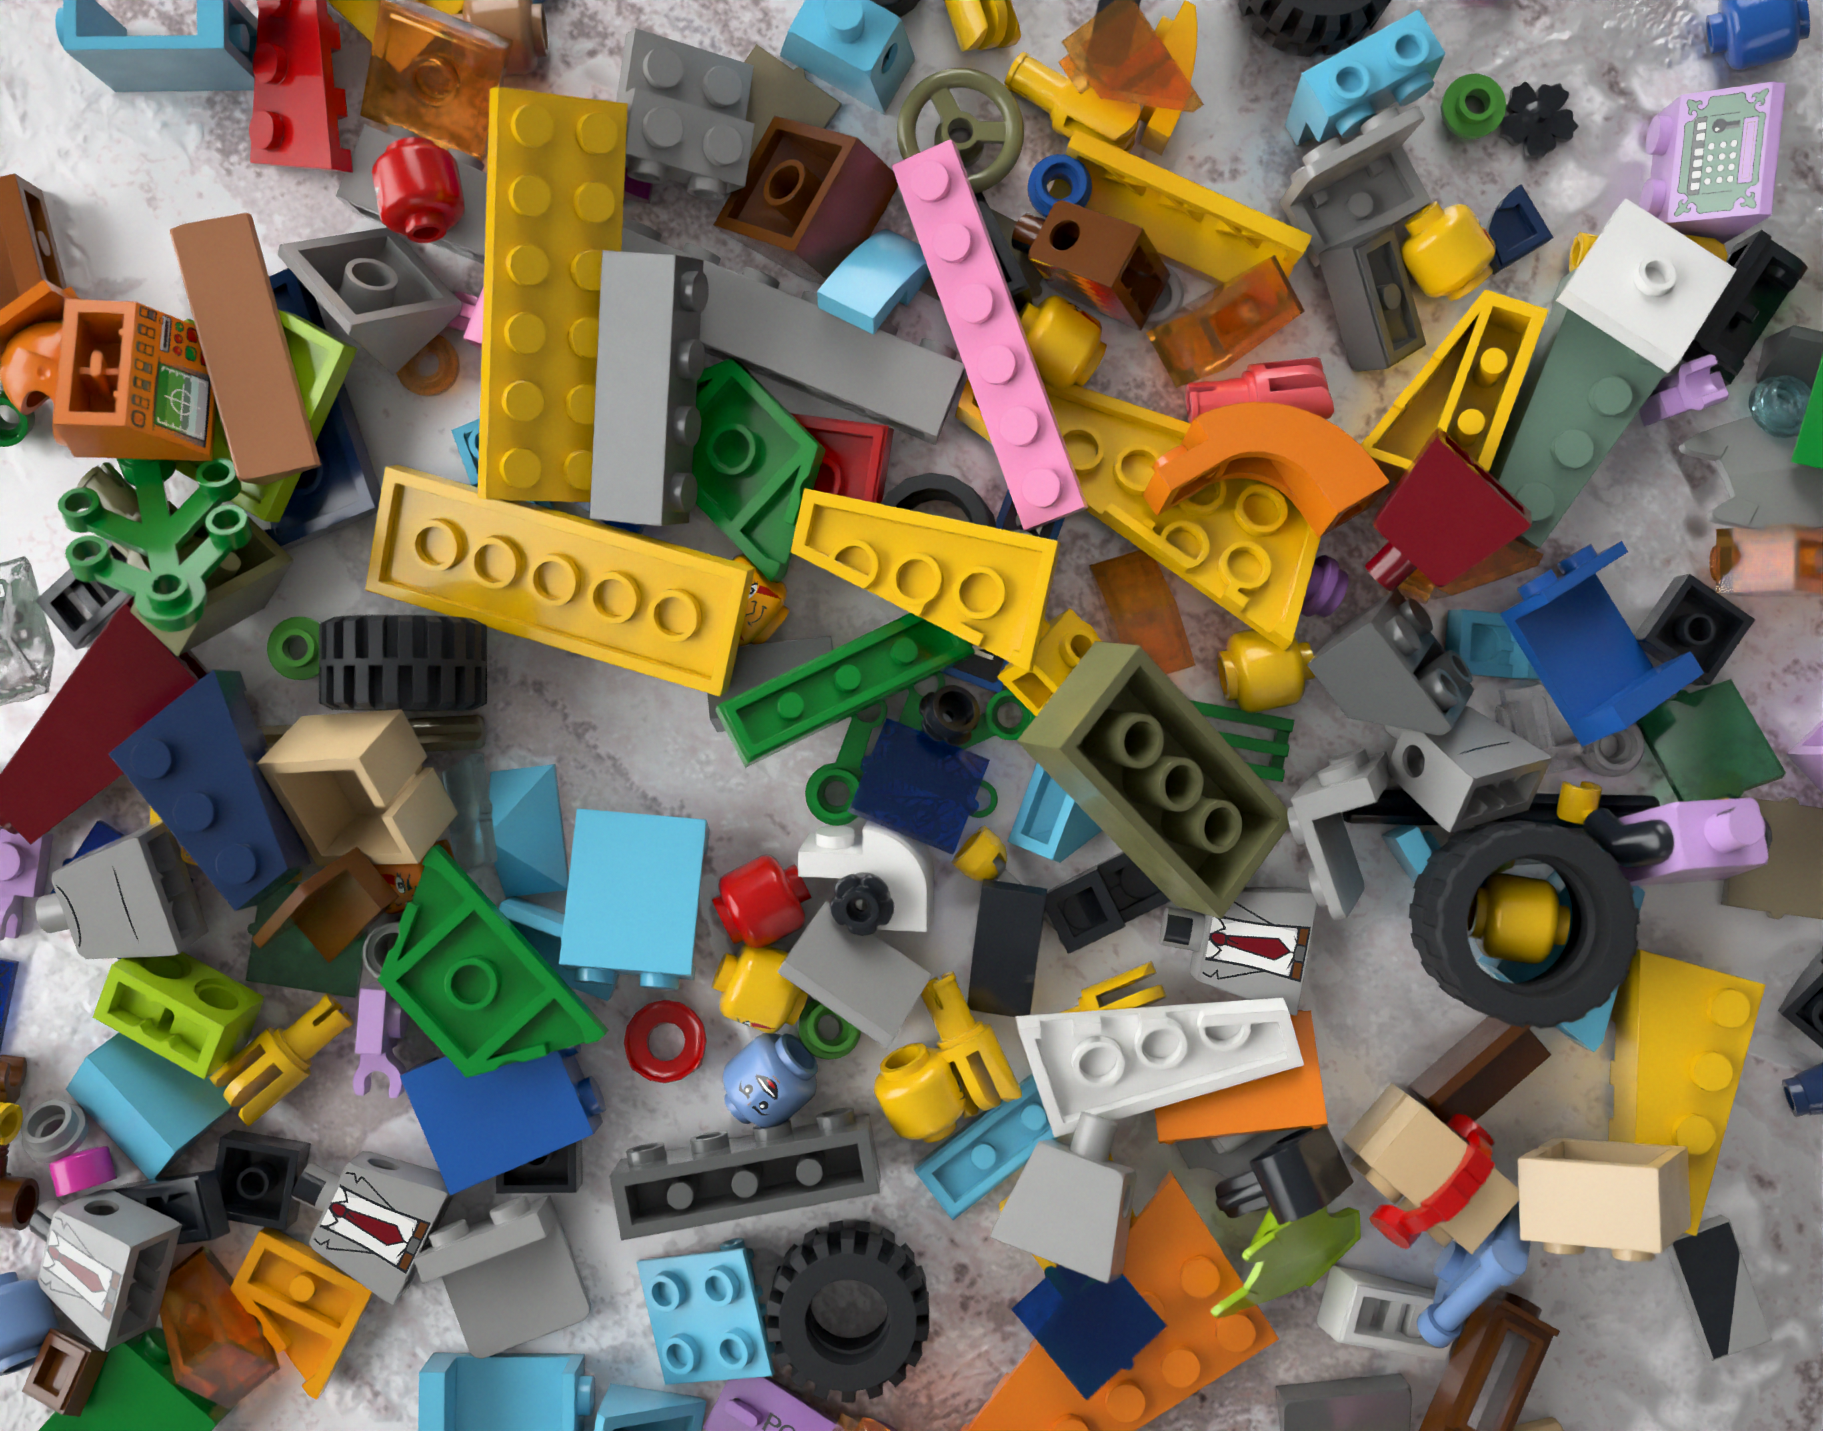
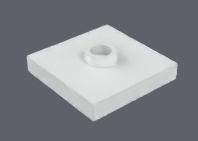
M1625 198L1615 210L1556 301L1669 373L1681 360L1737 269Z

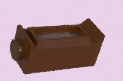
M1505 1292L1503 1299L1488 1297L1469 1316L1419 1431H1513L1553 1336L1558 1337L1560 1333L1558 1329L1539 1319L1542 1312L1540 1307L1518 1295Z

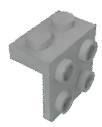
M1396 106L1380 112L1360 127L1363 134L1343 146L1338 138L1321 144L1302 158L1305 165L1290 175L1292 184L1279 203L1292 227L1312 235L1306 252L1315 268L1320 266L1319 253L1327 248L1385 225L1393 224L1394 226L1416 214L1432 202L1402 147L1404 142L1425 119L1419 106L1402 114L1399 113Z
M1358 748L1328 759L1330 766L1314 772L1291 798L1293 806L1287 810L1292 835L1298 845L1306 844L1314 868L1309 869V882L1314 898L1319 906H1328L1333 920L1348 917L1365 889L1364 880L1341 812L1372 804L1378 800L1392 779L1388 772L1389 758L1386 751L1368 756L1365 748Z
M551 1195L528 1203L526 1196L510 1200L490 1210V1218L469 1226L466 1219L444 1225L428 1235L430 1242L414 1258L423 1284L442 1277L469 1352L476 1358L483 1359L579 1323L587 1318L591 1310L590 1299Z

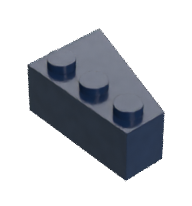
M213 669L118 745L109 755L233 910L238 911L262 904L308 867L311 861L304 842L257 765L266 754L265 749H268V745L262 729H257L244 694V691H247L241 672Z

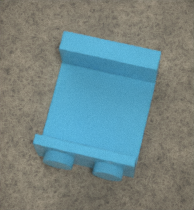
M63 0V8H58L56 12V33L63 50L115 92L254 90L253 57L257 44L258 19L240 0H197V35L127 36V29L95 0Z
M577 808L559 965L563 968L575 970V982L613 985L614 975L623 974L640 976L639 987L678 990L679 979L695 980L696 967L693 964L696 926L703 857L708 851L710 831L706 819Z
M434 1352L419 1371L418 1431H584V1416H592L594 1410L595 1377L585 1375V1354L497 1353L479 1359L471 1355V1353Z

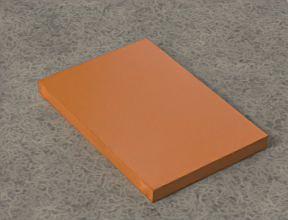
M1298 1010L1297 1016L1290 1015L1304 1062L1303 1066L1156 1108L1155 1117L1159 1144L1172 1145L1175 1142L1304 1128L1320 1129L1323 1126H1328L1311 1010Z

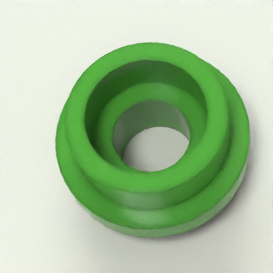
M1467 74L1457 78L1446 89L1441 100V116L1447 128L1455 135L1464 139H1480L1492 133L1502 122L1506 112L1505 95L1501 87L1490 77L1482 74ZM1473 95L1480 98L1484 103V113L1475 114L1469 111L1465 103L1466 97Z
M291 617L280 622L272 630L267 643V654L271 665L279 674L293 680H308L319 675L320 623L307 617ZM301 636L306 640L308 650L302 659L295 660L290 655L289 645L294 638Z
M816 999L804 1007L798 1020L797 1030L800 1042L810 1054L820 1059L832 1060L844 1057L855 1048L861 1036V1030ZM824 1016H831L838 1022L839 1031L832 1040L824 1039L818 1031V1023Z

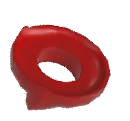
M670 1000L652 1002L637 1011L627 1025L624 1038L626 1057L631 1070L649 1081L660 1083L682 1080L702 1066L707 1043L704 1024L696 1012L681 1002ZM666 1023L675 1024L684 1034V1048L672 1060H659L650 1051V1035L659 1025Z

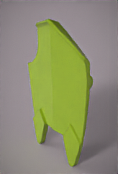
M1326 1206L1304 1218L1279 1225L1269 1208L1250 1242V1247L1241 1255L1248 1263H1256L1244 1286L1218 1303L1210 1313L1215 1318L1227 1317L1236 1314L1239 1310L1273 1300L1303 1286L1311 1287L1361 1239L1359 1210L1347 1207L1335 1213H1328Z

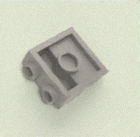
M637 28L628 32L625 39L616 102L628 103L625 167L628 168L627 175L635 180L647 183L661 184L665 183L666 179L688 184L687 192L689 194L709 200H723L726 194L744 188L755 123L746 121L754 65Z

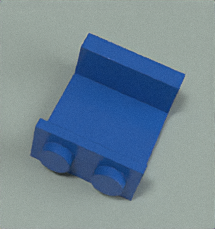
M1622 541L1598 554L1591 544L1576 551L1557 563L1562 575L1556 577L1553 570L1549 569L1517 588V591L1522 600L1500 613L1582 747L1628 728L1704 674L1691 651L1654 667L1602 585L1596 572L1628 552Z
M580 1044L554 1051L547 1056L526 1062H515L501 1066L497 1070L466 1078L447 1056L431 1058L415 1065L400 1075V1079L450 1196L594 1135L603 1123L600 1113L606 1111V1106L596 1080L593 1076L584 1078L575 1057L576 1054L581 1052Z

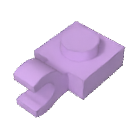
M1708 354L1683 363L1679 373L1661 379L1656 386L1657 394L1648 397L1639 410L1644 427L1692 409L1700 411L1725 402L1729 394L1720 371L1710 374V368L1717 364L1716 357Z
M0 827V940H4L5 937L19 938L23 921L24 896L32 898L44 896L53 834L45 833L30 845L20 833L16 835L11 834L3 827Z
M378 981L360 988L355 1053L360 1054V1061L353 1077V1089L356 1095L364 1096L370 1092L372 1073L374 1071H381L390 1080L389 1098H397L405 1091L400 1075L407 1070L403 1063L394 1056L392 1048L397 1046L398 1038L403 1039L405 1037L409 1015Z

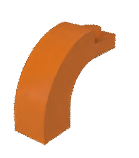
M1243 402L1225 405L1195 417L1180 446L1171 449L1153 464L1154 474L1142 496L1156 516L1214 483L1235 478L1257 480L1276 488L1286 495L1300 511L1318 538H1321L1369 509L1390 482L1366 450L1349 434L1328 420L1290 405L1272 402Z

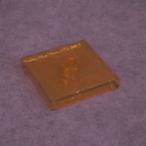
M380 0L360 116L387 127L390 124L402 127L422 138L432 140L441 148L446 150L452 148L462 151L482 162L488 155L490 89L503 87L514 40L415 0Z

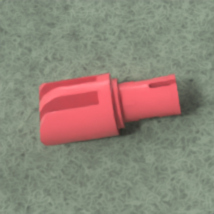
M1318 357L1249 364L1247 371H1244L1240 378L1212 382H1188L1185 386L1186 412L1188 421L1191 424L1195 417L1207 411L1243 402H1272L1290 405L1309 411L1324 419L1331 418L1334 413L1333 400L1329 393L1321 358Z

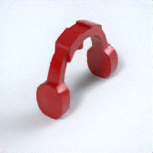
M1454 1114L1447 1122L1446 1126L1468 1144L1466 1152L1458 1167L1445 1183L1432 1195L1419 1203L1422 1207L1405 1212L1393 1205L1380 1204L1369 1217L1374 1227L1397 1246L1409 1249L1422 1232L1439 1222H1449L1470 1202V1199L1485 1184L1495 1166V1163L1491 1160L1493 1154L1492 1147L1495 1142L1471 1118L1462 1114Z

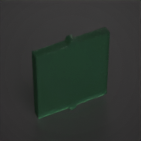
M1731 679L1688 693L1686 690H1680L1674 699L1663 702L1635 722L1679 802L1721 800L1727 797L1729 799H1740L1744 791L1782 779L1786 774Z
M303 882L286 884L262 904L257 905L255 922L247 927L248 933L253 935L252 938ZM297 925L262 949L252 940L245 981L356 998L359 994L364 963L363 945L368 936L369 929L345 953L330 964Z

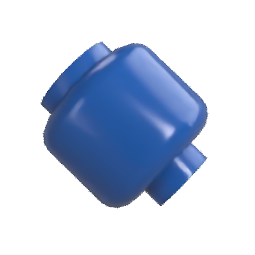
M1719 0L1718 13L1706 16V33L1711 54L1723 52L1726 62L1734 70H1744L1783 61L1792 57L1797 51L1799 41L1809 37L1810 15L1808 1Z

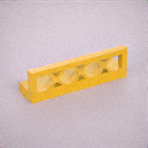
M1075 129L1067 146L1065 155L1082 162L1091 176L1092 192L1085 208L1142 227L1164 263L1272 311L1276 307L1294 265L1304 255L1312 235L1080 130ZM1056 179L1049 193L1054 198L1063 199L1071 194V189L1067 182Z

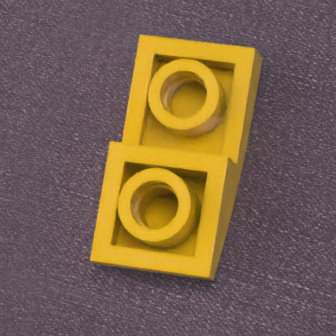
M1184 0L1174 20L1164 15L1162 16L1145 49L1146 52L1155 56L1147 78L1157 83L1141 110L1139 120L1148 125L1140 145L1161 156L1180 117L1194 72L1197 51L1196 5Z

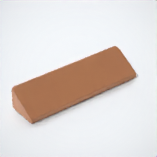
M241 213L186 223L170 229L173 247L239 481L267 485L321 466L252 214Z

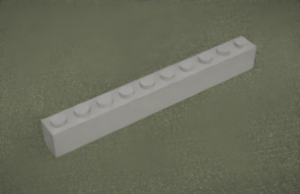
M364 124L352 154L353 173L345 172L336 197L353 213L383 224L379 216L372 167L378 157L385 153L388 145L394 141L420 136L396 125L390 124L387 131L383 132ZM449 148L448 152L456 159L465 202V214L457 225L447 230L443 238L430 243L485 265L487 173L483 172L485 165L469 154ZM626 220L622 227V252L675 254L704 260L703 273L707 277L709 294L706 307L701 312L699 340L702 342L706 354L724 361L733 358L751 372L936 445L964 375V364L955 360L957 352L954 349L931 339L923 338L920 345H916L896 337L898 329L886 321L881 324L873 335L818 308L817 293L804 291L802 297L798 298L778 290L780 282L762 271L745 267L742 275L718 266L721 258L709 250L689 243L685 244L683 251L659 242L662 235L651 227L633 220Z

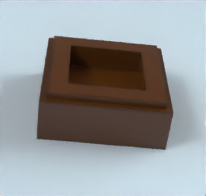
M50 1328L21 1392L62 1415L80 1417L109 1352L101 1350L94 1344L67 1330Z

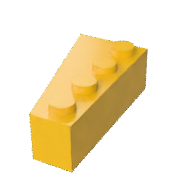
M1637 948L1636 956L1632 957L1628 968L1630 972L1623 984H1619L1611 1012V1021L1615 1022L1616 1025L1615 1060H1610L1609 1084L1614 1086L1613 1118H1609L1608 1141L1688 1147L1691 1227L1684 1233L1697 1236L1766 985Z

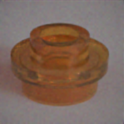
M437 334L396 374L402 385L409 391L420 396L433 397L446 392L456 382L460 371V359L455 347L446 338ZM436 355L439 360L437 371L431 376H422L419 370L421 360L425 356Z

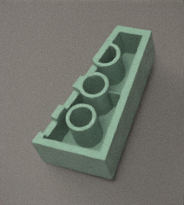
M1577 268L1560 280L1553 298L1555 303L1545 327L1541 329L1533 351V358L1518 391L1489 473L1531 511L1532 526L1505 545L1507 549L1516 555L1539 549L1667 373L1556 301Z

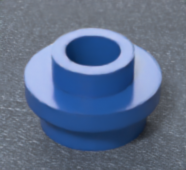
M1065 154L1051 155L1042 159L1033 168L1028 180V197L1034 209L1046 218L1054 203L1059 200L1086 207L1092 192L1091 176L1084 164L1078 159L1076 160ZM1056 179L1064 180L1069 184L1071 194L1063 199L1054 198L1048 192L1047 185Z

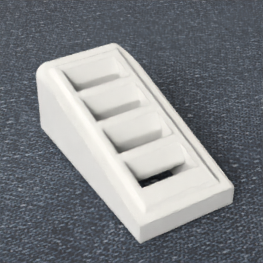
M1339 1266L1331 1267L1317 1316V1324L1338 1343L1448 1361L1453 1344L1452 1342L1445 1348H1437L1424 1338L1418 1337L1417 1318L1426 1307L1433 1303L1436 1290L1356 1269ZM1377 1299H1382L1376 1323L1371 1325ZM1404 1303L1407 1304L1401 1331L1398 1332L1396 1328Z

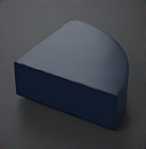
M1522 184L1514 188L1500 201L1492 212L1486 227V231L1496 245L1495 256L1489 264L1493 269V275L1554 238Z

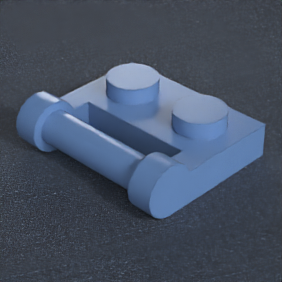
M1519 1201L1473 1254L1455 1241L1450 1242L1440 1253L1433 1269V1273L1439 1277L1434 1301L1417 1318V1327L1420 1334L1431 1345L1437 1348L1449 1346L1460 1335L1463 1321L1501 1285H1512L1525 1273L1531 1241L1520 1239Z

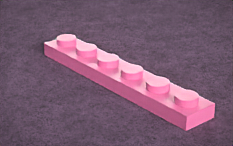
M950 139L891 165L1023 530L1031 531L1088 509L1086 499L957 145Z

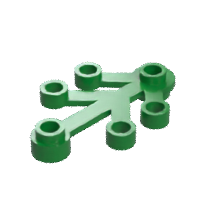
M116 458L124 479L136 488L142 524L105 509L98 493L93 489L80 487L67 491L58 501V509L65 526L72 532H90L95 534L73 540L65 550L67 562L77 579L85 582L99 581L134 596V603L139 615L155 628L165 632L186 630L195 625L203 616L208 598L204 582L233 550L245 546L252 537V530L244 509L236 505L220 506L223 502L234 499L241 491L242 485L236 475L234 464L224 458H215L212 461L202 463L196 470V480L199 488L170 516L164 482L175 472V460ZM205 523L209 537L180 565L177 551ZM235 525V527L231 529L222 530L225 527ZM104 539L147 556L151 572L113 559ZM92 556H96L95 558H93V559H91V560L83 561V560H85L86 558H89V557H92Z
M942 672L935 675L938 679V689L936 692L945 686ZM914 686L908 688L909 695L896 731L900 733L897 736H902L904 740H910L909 738L912 737L913 741H915L914 738L919 740L922 732L921 722L923 716L919 713V704L924 696L918 694ZM1009 689L1000 691L988 701L985 713L980 714L977 728L971 731V739L962 746L951 747L946 741L935 742L931 738L923 740V742L928 744L890 743L888 752V784L891 783L892 747H894V782L901 783V772H904L903 784L907 785V773H910V787L913 788V773H916L915 789L919 790V774H922V791L928 793V749H931L932 765L934 764V749L937 750V762L941 761V749L944 752H950L944 755L945 759L951 754L961 752L993 736L1004 740H1017L1035 719V716ZM885 700L879 702L881 713L878 719L873 722H864L859 719L857 714L851 716L852 719L836 762L821 766L809 778L805 790L806 803L811 813L821 822L833 826L846 825L859 816L868 819L871 814L870 809L861 812H855L854 810L869 806L873 807L874 812H881L880 807H883L884 811L886 806L890 809L889 805H892V803L879 804L878 800L880 799H867L869 805H866L865 800L862 798L863 792L861 789L865 777V795L877 796L871 793L873 792V764L860 769L872 729L880 726L886 719L888 709ZM1005 703L1016 704L1022 714L1020 722L1011 728L1003 726L997 716L999 708ZM899 747L924 748L923 772L898 770ZM901 750V768L920 769L917 764L910 765L904 761V756H907V754L917 755L919 750ZM886 756L882 760V787L885 786ZM880 761L876 762L875 790L879 789ZM931 768L930 794L940 798L941 771L937 770L936 794H934V769ZM951 776L960 800L966 807V813L969 816L983 818L995 810L998 796L995 788L990 783L977 779L975 780L977 782L975 785L972 781L963 780L968 792L969 786H980L987 789L990 793L989 805L984 810L975 811L967 805L966 793L960 779ZM944 779L943 788L947 787L956 803L960 805L959 801L957 800L954 793L952 792L949 785ZM835 781L844 783L850 792L848 801L840 806L830 804L825 796L827 786ZM943 791V799L951 800L948 793ZM858 794H860L862 807H860L858 801ZM896 804L907 824H909V819L904 813L907 808ZM893 805V812L885 813L889 815L894 814V817L899 818L898 813ZM919 806L917 813H926L929 807ZM915 808L907 812L910 818L914 815ZM934 810L932 811L933 813H930V817L933 816ZM939 819L933 822L931 834L939 833L937 831V827L940 824ZM929 834L927 835V841L924 840L926 844L929 843V841H933Z

